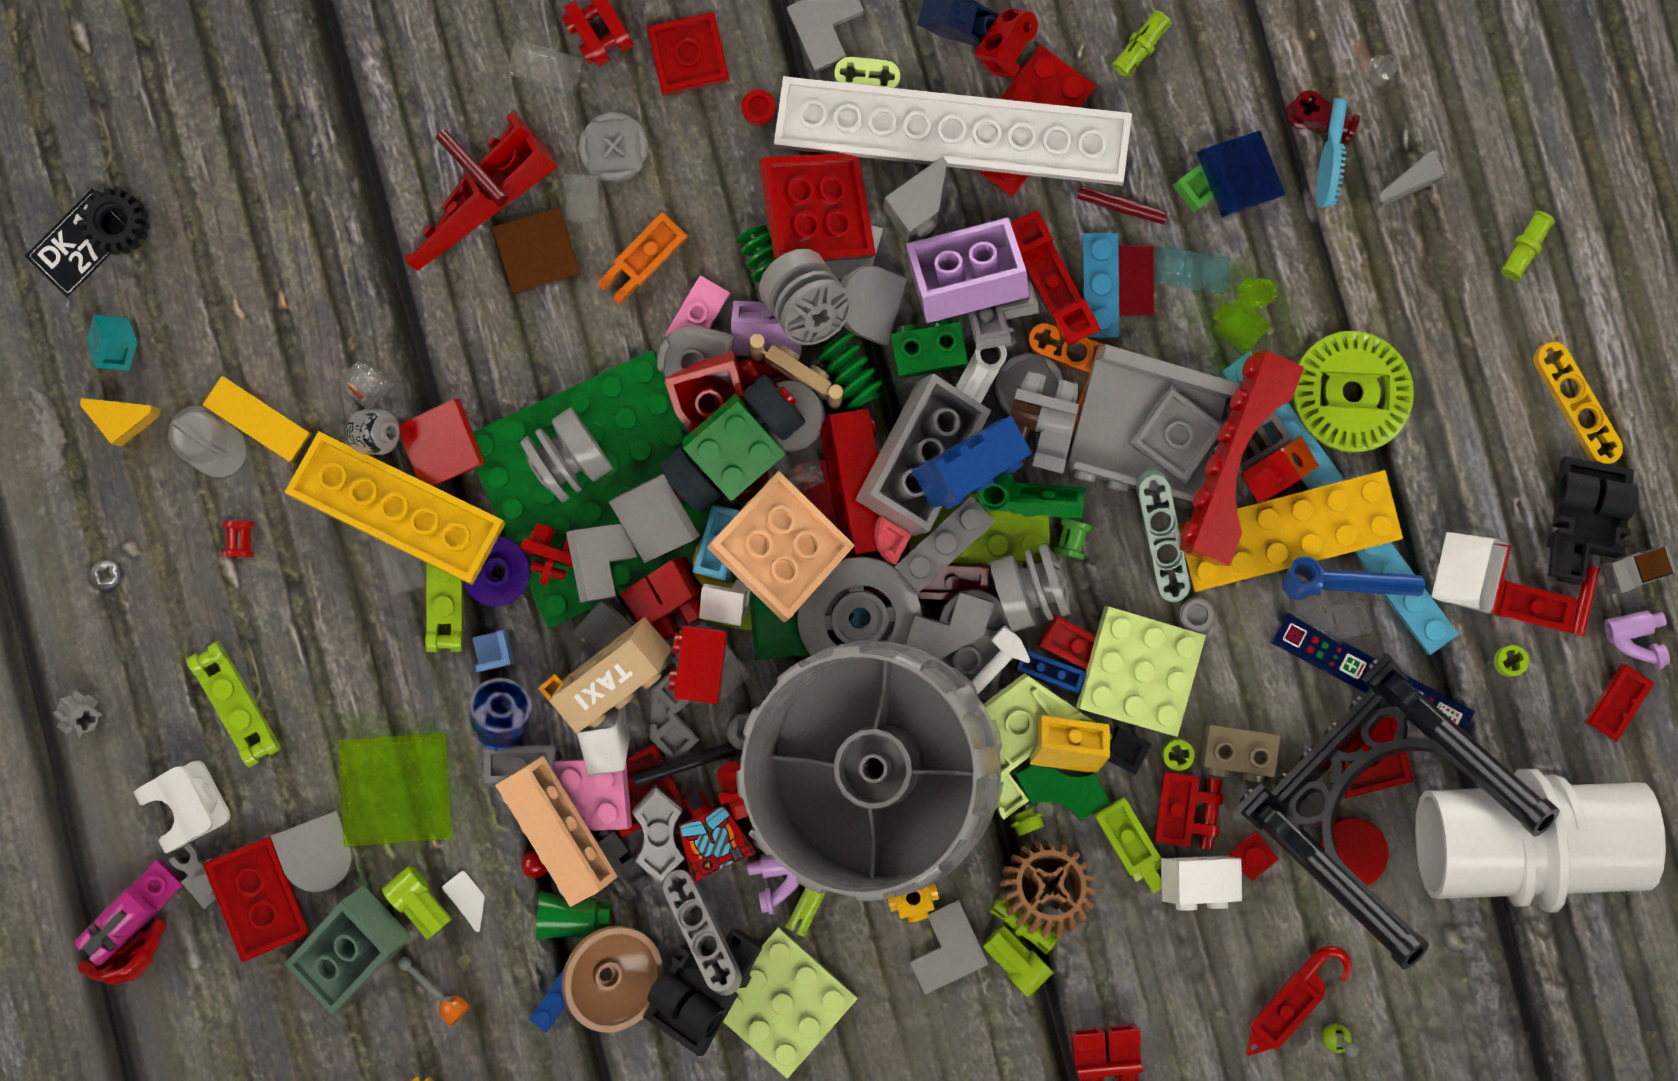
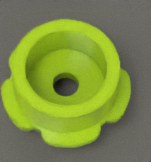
M1034 808L1014 815L1016 822L1011 824V828L1015 827L1018 837L1042 828L1044 824L1041 816L1044 814L1042 812L1036 814Z

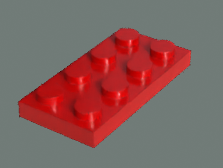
M1040 45L1000 99L1081 108L1095 90L1096 85ZM974 170L1011 199L1030 176Z

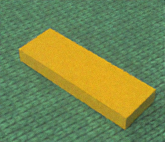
M224 376L220 377L202 404L291 463L294 462L312 435Z

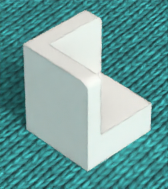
M737 578L732 588L705 584L701 591L699 618L741 626L749 612L751 590L739 578Z

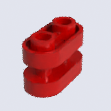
M574 0L563 7L566 14L561 16V19L569 33L573 35L577 32L583 41V44L578 46L588 65L595 62L599 68L609 62L610 58L606 50L615 45L618 46L622 53L634 47L631 38L608 0H591L592 3L582 9ZM598 15L609 33L599 39L588 22Z

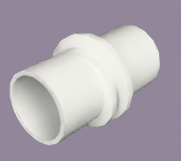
M1518 769L1514 773L1517 778L1542 800L1548 799L1560 810L1558 817L1554 819L1550 827L1536 837L1523 828L1521 823L1481 788L1425 790L1419 799L1415 826L1416 853L1424 887L1432 898L1507 896L1512 905L1517 907L1530 906L1534 897L1541 910L1552 913L1559 912L1565 904L1567 894L1653 890L1659 884L1664 870L1666 853L1664 823L1655 794L1646 783L1570 785L1566 778L1557 775L1544 776L1538 769Z

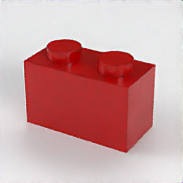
M683 626L682 633H675L673 654L679 655L677 669H671L668 690L674 691V699L712 704L719 703L728 631Z

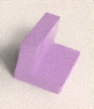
M733 301L731 334L735 335L731 352L735 351L737 356H751L750 338L754 334H760L764 338L765 351L768 352L772 345L778 349L783 345L801 356V345L790 340L765 304L755 301Z

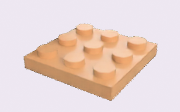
M778 470L710 542L707 548L783 622H786L855 545Z

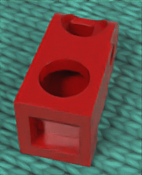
M1005 9L999 14L974 53L976 58L992 75L1015 78L1021 68L1016 63V60L1026 46V42L1031 41L1037 32L1038 22L1035 14L1030 11Z

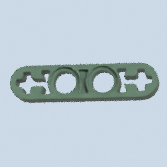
M1155 469L1147 470L1138 477L1136 490L1155 583L1161 597L1170 602H1178L1188 595L1190 581L1184 552L1179 550L1182 542L1171 487L1166 476L1161 471ZM1152 480H1156L1158 485H1162L1157 487V495L1160 502L1154 503L1149 490H1146L1150 487L1149 482ZM1165 512L1169 515V521L1164 527L1155 528L1150 525V520L1155 513ZM1165 544L1173 545L1176 548L1175 555L1169 560H1161L1157 557L1158 549ZM1173 569V574L1179 583L1176 584V590L1170 591L1167 586L1170 581L1166 570Z

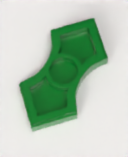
M1030 765L1015 773L1032 806L1041 802L1059 803L1068 807L1080 821L1111 805L1095 773L1070 776L1052 767Z

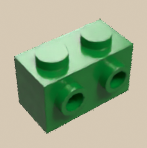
M951 318L931 322V327L918 329L917 324L896 328L897 333L891 334L890 340L897 379L966 368L968 364L961 322L952 323Z

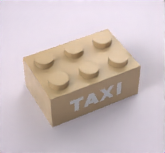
M644 617L566 676L549 702L576 734L585 727L593 730L607 718L606 713L613 706L617 710L621 709L633 699L634 695L632 693L640 686L647 689L662 676L660 672L668 665L666 659L672 649L646 617Z

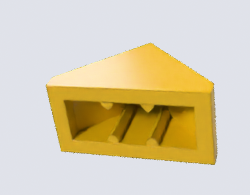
M81 398L80 401L81 407L111 444L121 447L161 415V409L151 405Z

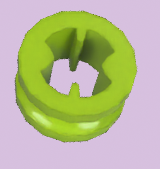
M1509 645L1500 648L1496 652L1493 663L1499 674L1505 677L1521 675L1526 671L1529 666V657L1522 647ZM1508 651H1511V656L1517 655L1519 657V661L1515 663L1516 670L1512 671V666L1505 667L1503 663L1508 658L1506 654Z
M1172 738L1167 741L1161 752L1164 763L1175 771L1186 770L1193 764L1195 758L1192 745L1181 738ZM1176 745L1182 750L1187 749L1188 755L1187 757L1183 756L1185 761L1181 764H1178L1175 759H1169V752L1173 753L1174 751L1171 748Z

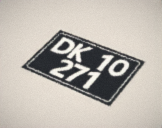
M93 188L25 255L67 298L111 255V253H106L91 245L89 240L84 238L81 233L84 231V228L79 226V220H83L84 217L79 214L80 209L86 210L88 206L84 201L87 198L91 200L95 198L92 193L96 191ZM114 209L109 210L102 220L103 229L107 234L111 235L122 232L127 224Z

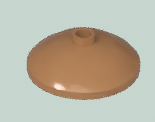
M627 926L605 927L585 937L569 956L562 976L563 998L571 1015L585 1027L604 1033L618 1032L638 1023L644 1018L651 1004L648 1002L647 997L652 985L663 974V963L657 947L646 935ZM607 968L606 975L600 978L602 969Z

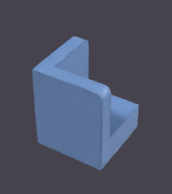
M499 630L495 633L473 637L478 665H475L476 672H484L516 664L509 630Z

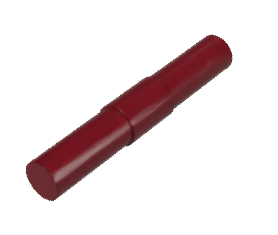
M1082 185L1077 196L1079 200L1164 225L1168 211Z

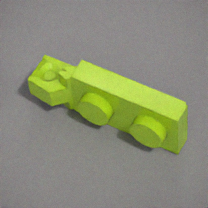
M1123 796L1111 803V805L1094 813V817L1128 874L1133 877L1135 882L1143 879L1151 893L1155 894L1160 891L1162 883L1156 870L1161 868V857L1126 798Z

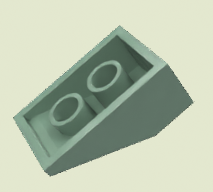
M362 886L343 899L286 961L285 966L323 1007L333 1015L385 966L412 936L365 886Z

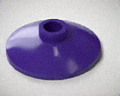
M499 536L473 585L463 581L464 586L476 601L484 605L500 607L511 604L521 597L530 580L529 560L526 553L523 552V549H520L516 542ZM499 564L505 569L503 577H498L495 573V568Z

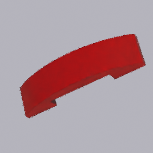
M1038 209L1010 222L1027 274L1048 314L1068 346L1099 332L1100 327L1086 300L1081 298L1054 247L1053 238Z

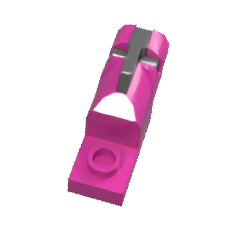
M161 859L156 860L131 887L126 888L75 940L76 947L79 950H84L90 956L89 960L94 964L103 965L130 937L137 935L183 886L181 882L183 880Z

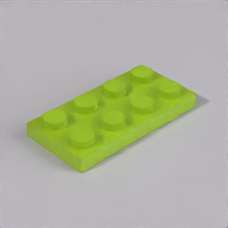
M978 493L964 496L966 500L972 496L979 503ZM966 500L950 509H946L945 505H943L929 532L916 536L911 535L909 539V553ZM980 504L994 519L995 523L952 563L989 564L992 561L1013 555L1017 562H1026L1025 550L1028 549L1032 550L1036 562H1042L1039 546L1048 543L1050 547L1049 516L1038 515L1028 517L1022 514H1012L1011 512L991 511Z

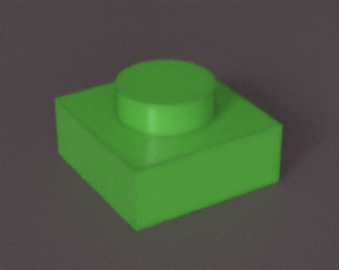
M1203 162L1173 184V187L1193 213L1223 191Z

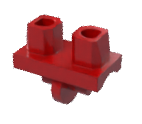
M537 523L529 540L523 539L520 549H523V552L547 560L545 564L533 560L530 570L542 574L540 579L541 585L548 586L552 577L564 581L567 571L556 568V563L573 569L568 539H566L563 551L552 548L551 544L556 530Z
M731 761L722 765L718 770L717 780L720 787L724 789L718 794L721 805L729 802L734 820H739L747 817L748 813L744 799L738 796L736 771L741 770V763Z

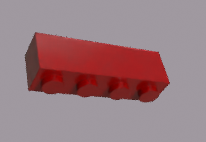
M869 409L830 414L825 416L824 422H822L820 436L838 529L855 545L845 557L879 552L874 534L876 522L881 516L855 500L879 455L874 440L876 436L875 422L870 417Z

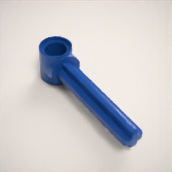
M1303 556L1292 562L1283 577L1282 588L1287 596L1295 600H1303L1310 595H1320L1322 590L1421 596L1424 593L1425 580L1421 575L1323 569L1322 564L1313 558ZM1295 574L1304 576L1308 582L1300 581Z

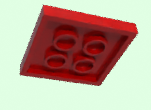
M841 153L763 157L758 161L774 260L796 249H810L819 253L824 261L865 259L876 255L859 157Z

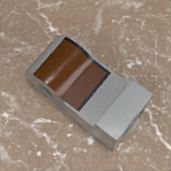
M1668 545L1643 552L1639 551L1600 564L1610 594L1624 593L1635 589V587L1677 572Z

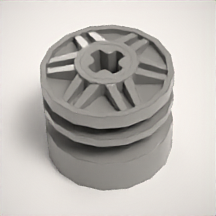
M796 249L781 255L768 266L759 283L760 298L790 340L800 345H814L829 339L846 323L852 309L851 296L820 254L810 249Z
M571 407L552 419V424L557 434L556 437L551 439L539 428L535 433L542 443L541 447L538 448L528 436L520 441L525 450L527 462L539 481L547 490L556 495L562 503L570 499L563 485L566 481L577 493L582 490L576 476L579 472L582 471L589 479L595 482L613 470L607 457Z
M1048 543L1039 546L1042 562L1039 563L1036 562L1031 549L1025 550L1027 567L1020 568L1013 555L990 562L996 590L1012 632L1035 626L1034 609L1041 607L1049 621L1053 620L1054 614L1051 603L1054 602L1057 603L1062 616L1071 614L1069 587L1061 563L1051 551Z

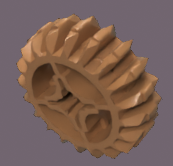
M1039 841L1032 844L1031 850L1024 846L1019 850L1020 856L1013 855L1009 859L1011 866H1006L1002 871V874L1008 879L1000 882V888L1009 892L1001 897V902L1012 903V906L1006 911L1007 915L1011 916L1017 913L1020 916L1016 920V926L1018 927L1025 922L1029 923V934H1033L1040 927L1042 937L1047 938L1050 935L1051 929L1056 937H1060L1064 934V928L1069 932L1074 931L1077 928L1076 922L1083 923L1087 919L1085 912L1093 909L1094 905L1088 899L1096 895V890L1087 886L1094 882L1095 876L1084 875L1083 872L1089 868V863L1085 862L1079 866L1076 862L1080 856L1079 852H1074L1071 856H1068L1066 854L1068 850L1067 844L1061 845L1058 851H1055L1053 841H1048L1045 848H1043ZM1045 863L1053 865L1058 869L1055 872L1048 873L1040 868L1035 869L1032 865ZM1066 876L1072 885L1073 901L1070 899L1071 895L1064 887ZM1022 877L1026 879L1025 884L1028 885L1032 892V898L1029 903L1023 893ZM1055 878L1056 882L1051 886L1050 894H1046L1040 900L1039 897L1044 892L1045 884H1049ZM1049 905L1055 910H1062L1064 913L1060 915H1047L1037 910L1040 906Z

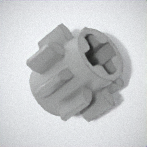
M74 691L73 696L60 698L57 711L53 712V715L60 720L57 728L65 734L71 732L78 738L81 737L82 733L94 731L98 717L102 716V713L94 708L98 701L89 694L84 696L78 691Z

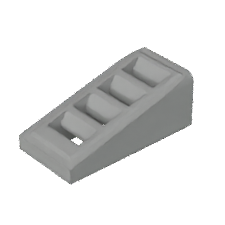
M1433 150L1427 153L1380 192L1371 202L1373 208H1381L1433 185L1442 179L1446 173L1436 152Z
M1275 411L1256 430L1267 448L1261 451L1253 437H1251L1247 445L1254 456L1249 459L1245 452L1243 453L1242 463L1239 466L1237 475L1293 441ZM1269 423L1279 439L1274 444L1263 428V425ZM1218 445L1212 448L1214 453L1216 452Z

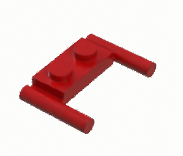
M1497 544L1507 547L1494 605L1488 614L1584 637L1600 568L1592 565L1587 566L1586 581L1581 584L1577 599L1504 581L1511 546Z

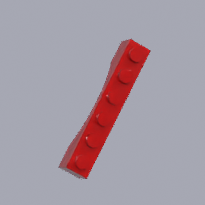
M1267 350L1252 353V356L1247 358L1242 368V375L1244 377L1240 388L1234 392L1230 400V408H1232L1230 415L1218 432V447L1215 454L1209 458L1206 464L1205 473L1207 476L1203 487L1194 496L1193 507L1195 508L1191 519L1182 528L1180 534L1182 543L1179 550L1214 565L1230 566L1242 535L1235 496L1237 473L1242 455L1250 438L1261 423L1277 408L1292 400L1304 368L1303 366Z

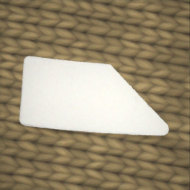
M461 871L445 883L442 889L462 912L473 929L479 932L485 896L467 873Z

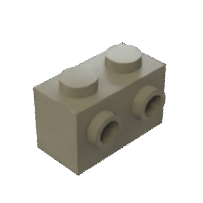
M1205 724L1199 765L1207 767V774L1229 777V771L1243 773V780L1264 783V776L1275 778L1281 735Z

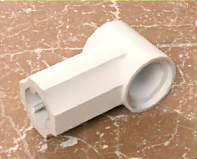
M1004 345L993 347L999 354V361L991 365L982 361L980 356L982 350L975 349L955 387L981 404L1006 360L1007 352Z

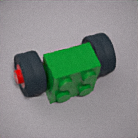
M765 374L743 392L744 398L756 414L735 393L682 440L683 447L678 448L660 464L662 473L670 483L678 499L681 502L685 500L699 513L705 511L711 503L720 498L722 492L730 501L734 500L785 455L783 446L765 425L780 439L786 440L806 422L794 405L797 400L784 385L779 388Z

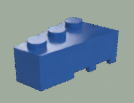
M1009 416L994 422L911 471L932 508L945 505L946 509H950L966 500L964 496L972 491L979 492L995 483L993 478L1003 472L1005 475H1008L1024 466L1021 460L1032 454L1013 417Z

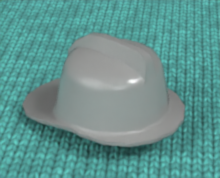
M189 406L181 409L173 417L169 425L168 439L171 448L178 456L202 473L211 477H226L234 474L242 467L247 456V445L243 435L233 425L208 408Z

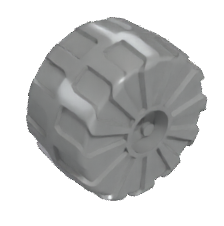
M876 640L850 642L827 648L796 663L777 678L778 683L763 703L752 709L743 729V734L746 738L741 757V770L736 771L738 796L744 799L746 811L755 830L752 835L766 856L771 854L783 867L796 876L797 883L819 894L830 891L856 897L858 901H878L906 895L928 887L952 872L971 854L985 834L994 811L999 805L1003 789L1000 759L1002 739L996 720H991L978 697L975 685L963 673L922 649L896 642ZM872 758L879 759L884 766L881 777H875L869 771L868 765Z

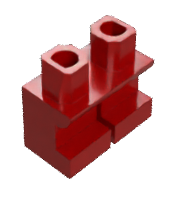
M686 557L669 561L620 593L636 621L639 622L642 618L646 617L665 641L675 636L676 632H680L672 618V615L678 611L686 625H691L701 619L699 618L701 602L699 598L701 597L702 588L695 584L689 572L692 568Z
M1136 1024L1104 1027L1105 1033L1101 1028L1069 1031L1075 1073L1079 1080L1103 1081V1077L1116 1076V1081H1139L1138 1073H1143L1140 1053L1141 1035L1140 1029Z

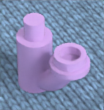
M1649 610L1605 619L1604 629L1607 639L1610 643H1614L1621 652L1635 659L1652 663L1656 670L1663 669L1665 665H1669L1670 656L1664 644H1650L1648 650L1634 644L1631 640L1654 634L1655 628L1665 626L1667 622L1663 612L1651 614Z
M763 853L760 854L759 860L747 861L749 875L763 874V878L787 875L785 881L773 893H771L770 888H765V891L759 892L762 913L769 912V915L774 914L773 907L780 904L798 887L799 883L796 882V876L783 867L771 854L766 856Z

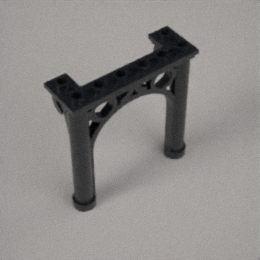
M1386 653L1381 659H1375L1367 667L1365 675L1361 679L1370 690L1365 695L1358 696L1351 703L1349 712L1340 721H1334L1329 725L1324 733V737L1318 744L1307 748L1303 752L1300 762L1291 771L1283 773L1277 779L1275 788L1271 792L1262 783H1259L1256 788L1252 787L1243 794L1240 804L1236 809L1260 831L1264 829L1391 953V959L1405 970L1421 959L1427 951L1429 943L1418 932L1413 931L1345 865L1335 843L1334 825L1337 810L1352 782L1369 766L1387 756L1405 751H1426L1440 755L1452 762L1521 823L1522 827L1534 837L1541 835L1550 827L1554 819L1558 817L1560 810L1548 799L1542 800L1407 681L1408 678L1397 663ZM1386 718L1397 720L1398 727L1393 741L1377 743L1372 740V731L1380 721ZM1409 720L1430 740L1407 738V721ZM1361 735L1363 741L1371 749L1367 752L1362 748L1352 753L1345 752ZM1333 765V776L1329 782L1334 786L1330 790L1326 785L1316 781ZM1314 792L1323 793L1325 796L1323 813L1308 818L1301 816L1300 805L1308 795ZM1322 826L1325 848L1304 827L1314 828Z

